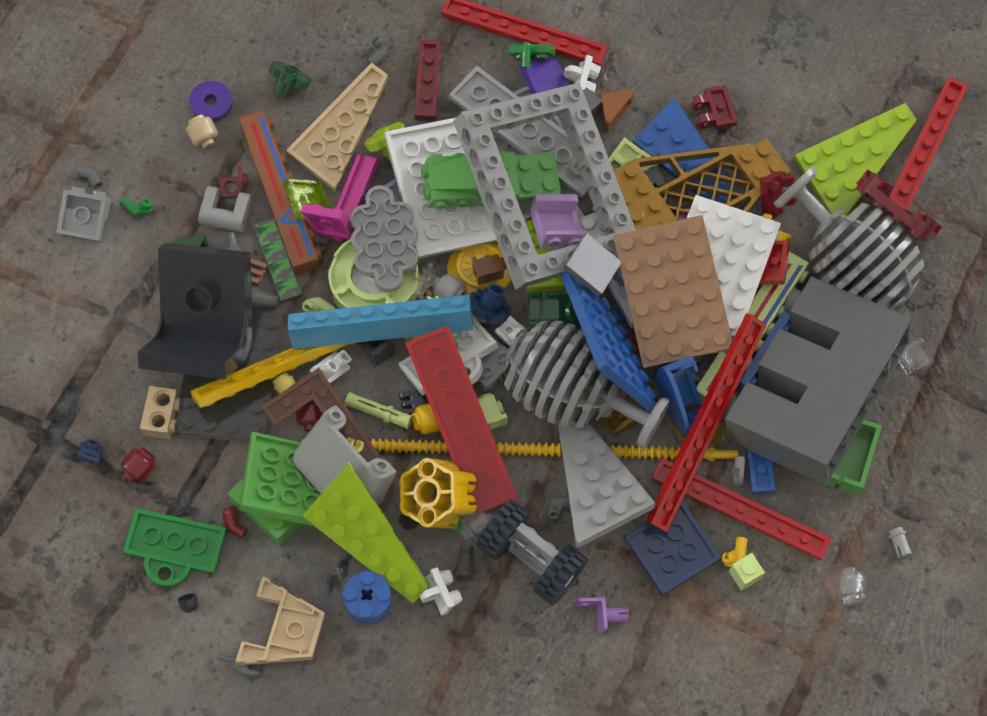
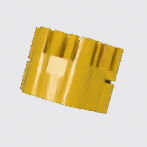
M425 458L409 471L404 472L400 477V510L404 515L409 516L424 527L454 528L453 524L459 522L460 516L466 517L474 514L477 505H469V503L476 502L474 496L467 495V493H472L475 489V485L468 483L476 482V478L472 473L459 471V468L453 465L451 461ZM437 487V497L434 500V490Z

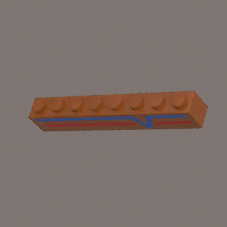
M264 110L239 117L245 140L295 276L320 268L319 259H322L319 247H314L312 240H315L312 228H307L305 224L306 219H297L287 192L288 189L292 191L293 188L287 187L286 189L285 184H294L291 171L286 172L284 167L288 165L284 153L280 154L278 148L281 147L277 134L273 135L271 132L274 129L271 117H266Z

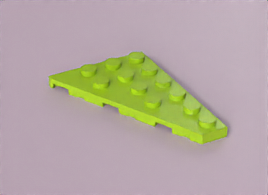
M904 103L795 154L794 160L803 174L812 166L817 170V174L808 183L831 214L836 210L847 207L840 214L847 216L862 196L855 189L858 186L856 182L867 169L878 175L881 168L892 156L917 119L907 104Z

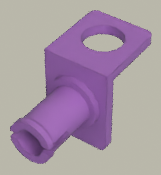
M605 597L578 598L574 602V607H596L599 634H603L608 629V622H628L629 614H625L628 613V608H607Z

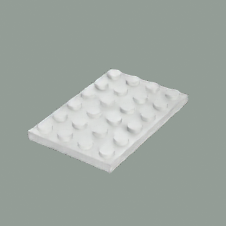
M456 118L386 131L384 133L401 200L409 204L414 212L412 225L418 233V241L414 247L417 249L419 258L497 242L484 206L470 205L464 208L454 206L436 209L428 208L427 200L424 199L425 178L421 176V165H424L426 158L432 154L451 156L454 153H464L453 123Z
M696 195L687 218L703 215L733 340L745 314L750 310L781 223Z

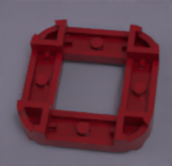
M867 169L856 182L858 186L855 189L865 197L873 199V204L882 211L885 209L892 214L890 217L901 225L903 223L906 227H910L908 232L917 239L925 242L927 240L932 241L943 228L928 214H924L920 210H917L915 214H912L909 210L906 212L891 200L889 192L893 189V186L875 172L872 173Z

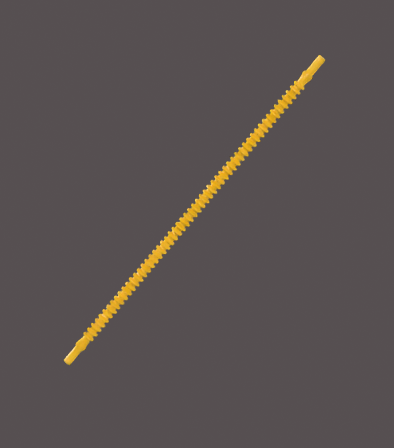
M374 438L370 441L379 453L381 450H385V453L388 450H391L392 453L395 450L398 453H401V451H405V453L411 451L412 454L414 451H418L419 454L421 451H424L425 454L428 451H431L432 454L435 451L438 454H441V452L447 454L449 452L446 443H441V440L438 443H435L434 440L431 443L428 440H425V442H421V440L415 442L414 439L411 442H408L407 439L405 442H401V439L398 442H395L394 439L391 442L388 439H385V441H381V439L375 441ZM501 442L496 444L500 455L504 453L505 456L508 453H511V456H514L515 453L518 456L521 454L525 456L531 454L532 457L534 454H538V457L541 454H544L545 457L548 454H551V457H554L555 454L558 457L562 455L560 443H558V446H554V443L550 446L547 443L545 445H541V443L534 445L533 442L531 445H528L527 442L524 445H521V442H518V445H515L514 442L510 445L507 442L505 444H501ZM612 444L609 447L618 459L621 456H624L625 459H627V456L634 459L636 456L638 459L644 457V459L651 457L652 460L654 457H657L658 460L661 457H664L666 460L667 457H670L671 460H674L681 449L680 446L677 449H674V446H671L670 449L665 446L662 449L661 446L654 448L653 445L651 448L646 447L645 449L639 446L634 448V445H631L630 448L625 445L622 448L621 445L614 447ZM710 447L706 450L703 458L709 461H714L715 459H735L738 456V450H715V447Z

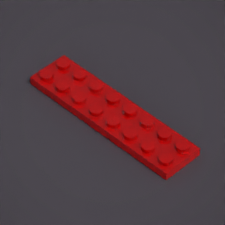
M449 326L406 342V347L454 465L459 468V471L472 473L476 478V482L468 483L475 485L474 491L467 493V495L474 496L476 501L470 503V505H477L474 515L518 498Z

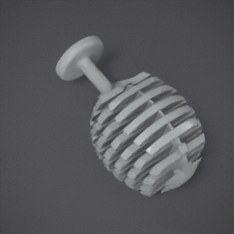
M812 166L773 204L781 208L791 198H797L821 223L813 239L821 233L822 240L808 255L809 259L812 260L824 249H826L827 253L813 266L815 273L817 274L833 261L834 264L820 278L821 281L828 283L843 271L844 273L832 284L833 286L843 289L849 282L854 280L845 290L848 293L856 295L859 291L865 289L859 297L869 301L875 297L876 299L873 302L881 306L891 303L888 307L890 310L901 306L910 298L919 281L918 279L911 285V280L924 267L923 259H920L908 269L906 268L920 253L917 245L909 249L901 257L899 256L911 243L912 238L907 234L893 246L890 245L904 230L900 224L893 227L883 237L881 236V233L894 221L890 215H887L873 228H870L869 226L883 212L879 208H875L861 221L856 220L869 204L861 203L847 216L840 215L847 207L830 214L806 189V184L817 174V170Z
M550 320L541 321L532 328L528 336L525 337L528 331L527 328L512 342L507 353L505 371L508 370L510 363L511 367L504 385L508 391L514 388L513 398L518 403L524 400L523 406L525 409L531 412V410L533 411L536 408L535 416L541 419L545 418L548 414L547 420L553 424H556L561 419L560 424L564 427L572 425L576 417L581 413L575 427L580 428L584 427L592 419L598 409L600 413L596 421L612 408L643 425L637 445L642 449L647 447L657 431L671 400L665 397L661 398L650 413L619 397V386L615 383L613 384V381L598 370L582 329L577 332V326L570 323L564 327V322L555 321L549 327Z

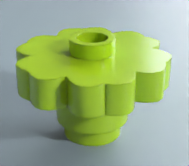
M397 122L377 130L364 143L367 150L370 152L381 150L384 157L387 156L388 160H391L384 133L405 128L404 124Z

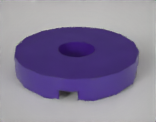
M207 81L193 89L190 94L189 103L195 116L204 115V117H210L215 122L229 114L232 109L233 100L230 90L224 84L217 81ZM210 98L217 100L213 105H207L205 102Z

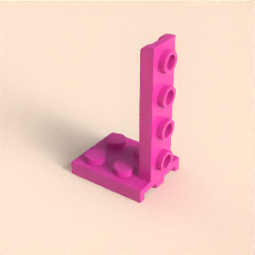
M357 155L336 208L329 209L318 204H303L300 212L318 237L322 238L323 235L333 236V240L340 242L343 238L351 239V235L355 230L351 226L350 216L353 209L363 205L380 162L378 157Z

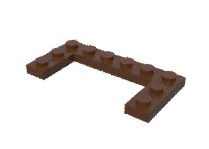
M317 368L261 406L273 425L276 426L311 401L315 402L322 414L337 405L346 416V423L339 432L346 440L347 438L355 440L353 447L356 445L357 440L364 442V447L359 454L367 463L376 458L382 459L320 368ZM395 477L393 478L390 487L398 482Z

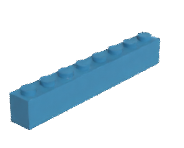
M470 295L288 314V333L293 349L423 336L445 326H449L451 332L473 330Z

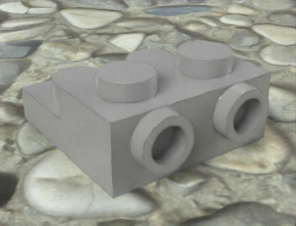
M72 187L71 191L64 190L56 233L101 241L105 220H108L111 198L106 197V193L99 191L86 194L84 193L85 189Z

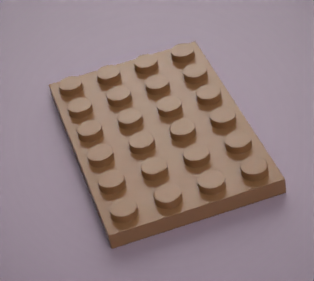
M703 215L613 235L617 256L621 262L620 269L643 369L673 363L687 356L695 358L729 349L732 343V336Z

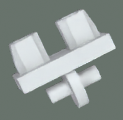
M345 350L339 353L336 351L315 365L310 371L313 372L320 368L329 383H332L351 369L348 363L352 359Z

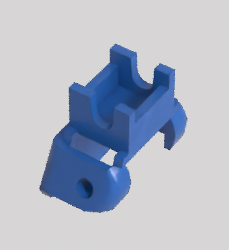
M690 356L666 365L658 370L657 373L651 375L652 380L656 381L660 397L671 400L667 409L669 417L683 435L688 434L703 403L700 400L691 372H697L698 367L696 361ZM695 403L699 408L686 414L684 407Z

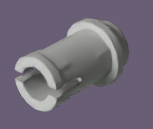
M902 527L890 530L888 538L892 539L897 558L906 557L907 554L911 555L912 552L905 536L907 532Z

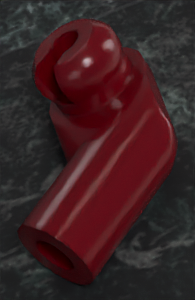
M230 505L222 513L224 527L232 534L243 539L248 529L237 523L236 516H238L239 511L236 506Z

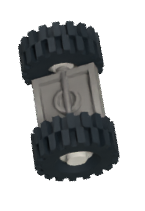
M509 500L495 513L491 521L487 523L486 528L483 529L482 534L477 539L476 546L494 561L499 559L506 550H509L540 575L533 588V592L553 606L565 595L579 577V574L587 564L588 558L570 544L564 547L561 552L556 550L552 543L545 541L537 535L533 528L526 526L531 514L514 500Z

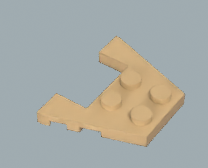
M262 577L256 595L257 599L279 604L267 646L264 647L242 641L236 658V665L312 660L325 619V613L303 599L296 598L283 587L273 584L268 578Z

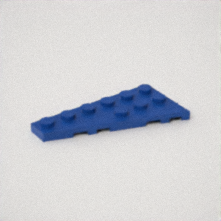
M675 98L632 141L634 145L652 157L709 149ZM715 157L677 163L684 172H689ZM669 163L658 164L675 179L678 178V175ZM719 167L709 173L718 174ZM721 168L720 175L727 176L724 170ZM700 178L692 181V183L699 184ZM703 178L702 185L714 188L716 180ZM718 181L717 189L730 191L731 184ZM733 185L732 192L739 193ZM688 188V189L691 190L694 194L697 195V191H698V190H694V189ZM700 191L699 196L712 200L713 194ZM715 194L714 201L726 204L728 197ZM747 204L741 206L738 209L744 210Z

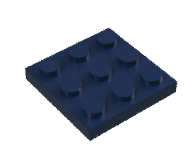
M683 500L667 532L645 522L624 535V540L662 596L717 563L722 558Z

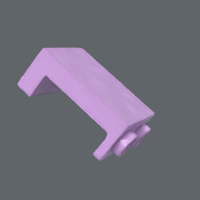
M535 194L530 212L541 249L554 250L578 244L587 233V231H581L575 211L579 202L577 195Z

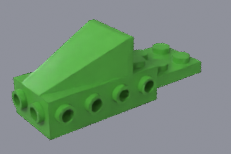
M499 151L517 200L533 199L535 194H561L556 153L515 155L514 152ZM454 153L451 156L432 154L426 158L424 165H421V176L425 178L423 193L424 199L427 200L428 208L444 209L454 206L459 208L470 205L484 206L464 153Z

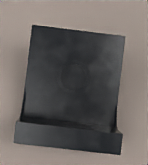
M164 243L158 248L159 325L153 339L138 351L139 369L226 379L245 361L252 341L251 252Z

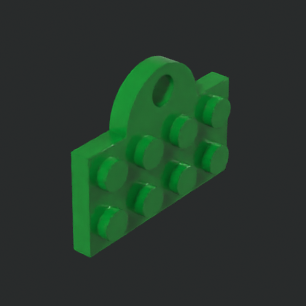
M136 508L123 554L145 559V571L150 580L156 585L166 588L175 587L183 583L189 577L192 570L215 575L227 529ZM164 569H169L172 572L168 580L159 579V574Z

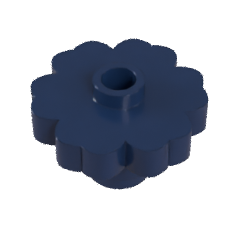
M490 284L485 289H477L476 292H471L470 301L473 315L477 319L486 320L492 325H501L502 322H505L510 317L512 310L507 305L505 289L500 285Z

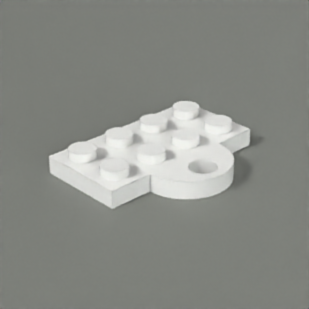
M474 317L473 330L451 332L466 371L471 373L469 378L472 385L482 375L483 365L481 358L498 348L497 342ZM411 356L398 363L399 367L418 391L424 395L425 391Z

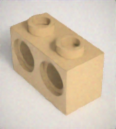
M149 386L140 425L143 436L171 440L172 433H175L177 429L176 412L180 411L182 406V398H180L176 389ZM164 399L170 400V402L165 406L159 405L160 402ZM160 420L165 421L162 427H154L156 422Z

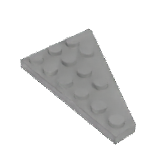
M581 413L569 427L561 426V419L557 422L575 545L577 548L655 508L653 499L589 422L584 427L575 428Z

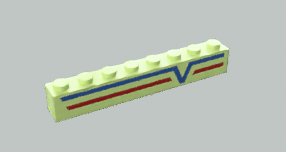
M791 252L788 255L785 285H762L753 299L748 314L754 315L766 324L765 330L754 350L756 353H758L764 343L762 339L765 334L769 335L775 326V323H773L775 318H780L783 313L784 304L789 294L798 282H804L809 273L806 271L809 263ZM728 350L719 352L697 386L701 402L704 401ZM752 358L750 359L745 371L748 369L751 362L753 361Z

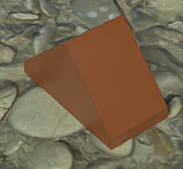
M632 90L601 94V114L606 132L612 129L633 103L634 92Z

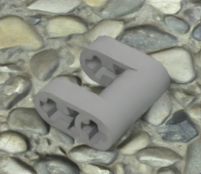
M208 186L199 212V225L243 233L251 208L252 195L240 192L234 211L217 208L220 199V188Z

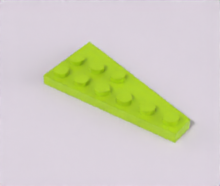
M348 462L304 512L303 517L372 572L382 576L391 587L414 603L428 588L429 583L405 550L401 540L399 541L392 526L375 500L371 498L365 489V485L354 472L350 462Z

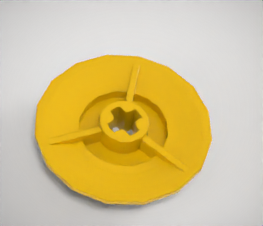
M496 242L456 250L450 255L447 273L464 283L465 290L467 291L466 295L476 292L477 289H485L490 284H497L505 289L510 283L511 277L508 269L504 270V279L479 286L476 281L471 257L476 256L477 260L488 254H499V257H503L499 244Z

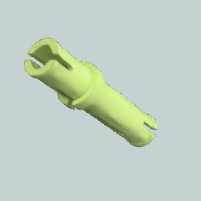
M349 392L345 399V406L383 419V422L387 424L391 422L405 429H408L411 425L412 415L395 410L394 406L389 405L387 407L352 392Z

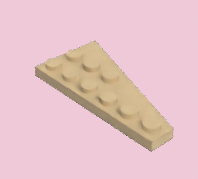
M371 63L286 150L287 155L336 192L384 89L388 75Z

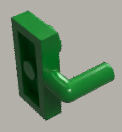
M529 42L509 44V54L515 57L516 60H522L521 68H530V57H536L537 60H548V57H555V47L551 44H530Z

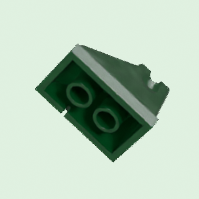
M568 292L528 293V332L536 324L550 320L549 327L555 321L564 322V327L570 323L577 326V332L582 329Z

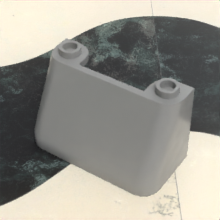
M335 405L324 412L297 447L293 456V462L320 493L324 491L343 467L350 462L354 472L365 485V489L371 498L379 505L382 503L397 471L384 459L376 458L368 463L339 432L346 423V416Z

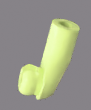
M321 297L307 299L302 303V310L304 312L336 309Z

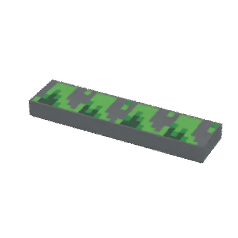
M272 218L253 224L281 304L302 297L275 219Z

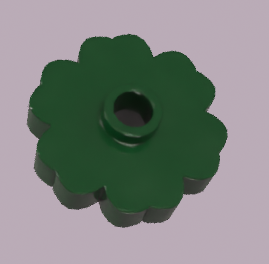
M274 61L268 69L270 75L277 78L274 83V92L283 98H289L290 95H293L296 88L306 90L312 80L307 74L302 73V70L280 61Z

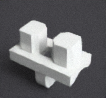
M586 55L585 61L580 62L578 67L574 65L566 67L564 76L574 81V84L580 83L582 90L588 88L594 93L596 84L587 81L588 77L596 79L601 67L592 63V56Z
M510 316L495 330V334L510 347L517 336L524 332L526 328Z
M437 567L431 569V573L425 577L429 583V589L420 595V599L423 603L435 600L439 612L443 616L448 614L453 607L460 604L462 597L458 590L451 592L447 590L446 586L453 582L450 570L439 571Z

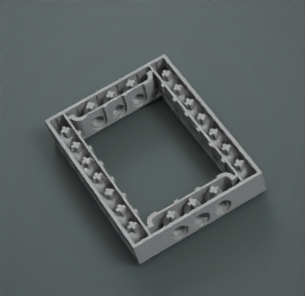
M580 83L463 111L453 121L515 290L561 277V274L566 271L563 269L564 265L578 244L537 255L494 140L493 133L495 131L506 128L511 130L517 125L525 123L530 125L534 121L545 118L550 120L559 113L562 129H565L570 142L569 148L573 150L578 163L577 169L581 171L586 185L585 190L589 192L593 203L592 209L596 211L601 224L600 230L605 235L595 238V240L618 258L613 235L636 230Z

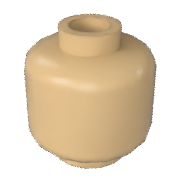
M198 115L188 121L189 125L186 128V132L194 146H202L205 149L215 144L214 140L218 136V131L210 117Z

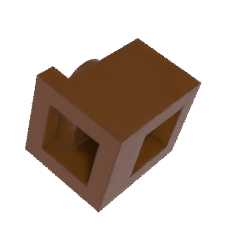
M488 254L477 260L476 256L471 257L472 269L478 286L504 279V270L507 267L504 258L499 257V254Z

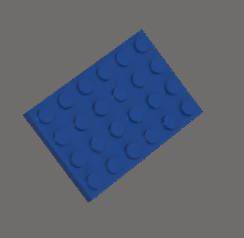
M565 271L561 274V277L598 370L651 413L656 405L654 400L656 394L648 385L649 378L640 367L642 362L634 352L636 349L635 345L627 336L629 331L621 321L623 319L621 313L617 308L612 309L604 297L600 298L575 277Z

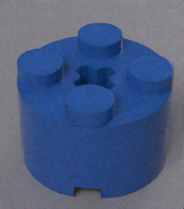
M368 570L358 573L348 580L343 590V600L347 613L358 623H378L390 612L392 604L390 587L387 581L377 573ZM365 595H367V596H370V595H371L372 600H371V601H369L368 599L364 600L363 597H364Z

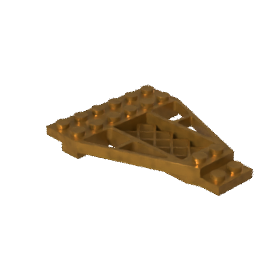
M767 138L753 146L751 144L638 158L613 170L636 230L678 221L679 214L688 216L690 210L681 209V202L693 203L695 197L683 195L685 187L698 190V196L700 191L713 194V201L715 194L728 197L725 205L737 209L748 203L743 211L750 212L761 198V179L773 172L781 173L785 171L787 177L791 173ZM715 157L689 172H684L677 163ZM669 163L678 175V178L660 188H655L641 167ZM719 167L718 174L709 173ZM721 168L733 170V177L720 175ZM736 172L739 174L742 180L735 179ZM700 178L699 184L692 183V181ZM703 178L716 180L715 187L702 185ZM718 181L731 184L730 191L717 189ZM733 185L746 187L745 194L732 192ZM682 187L681 194L674 193V191ZM666 198L679 200L678 208L668 206L665 203Z

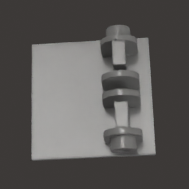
M497 342L498 348L481 358L483 371L477 381L481 383L480 387L485 392L492 390L498 383L497 380L502 381L501 375L506 377L510 371L511 363L508 370L505 371L509 349Z

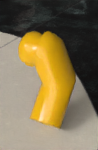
M737 537L735 549L722 555V562L725 566L731 567L733 563L746 556L747 538Z

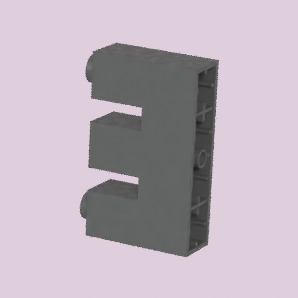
M811 276L803 291L794 288L786 300L784 311L791 316V333L779 329L758 363L759 386L762 388L747 382L739 396L733 394L722 420L726 424L728 441L827 486L909 344L912 318Z

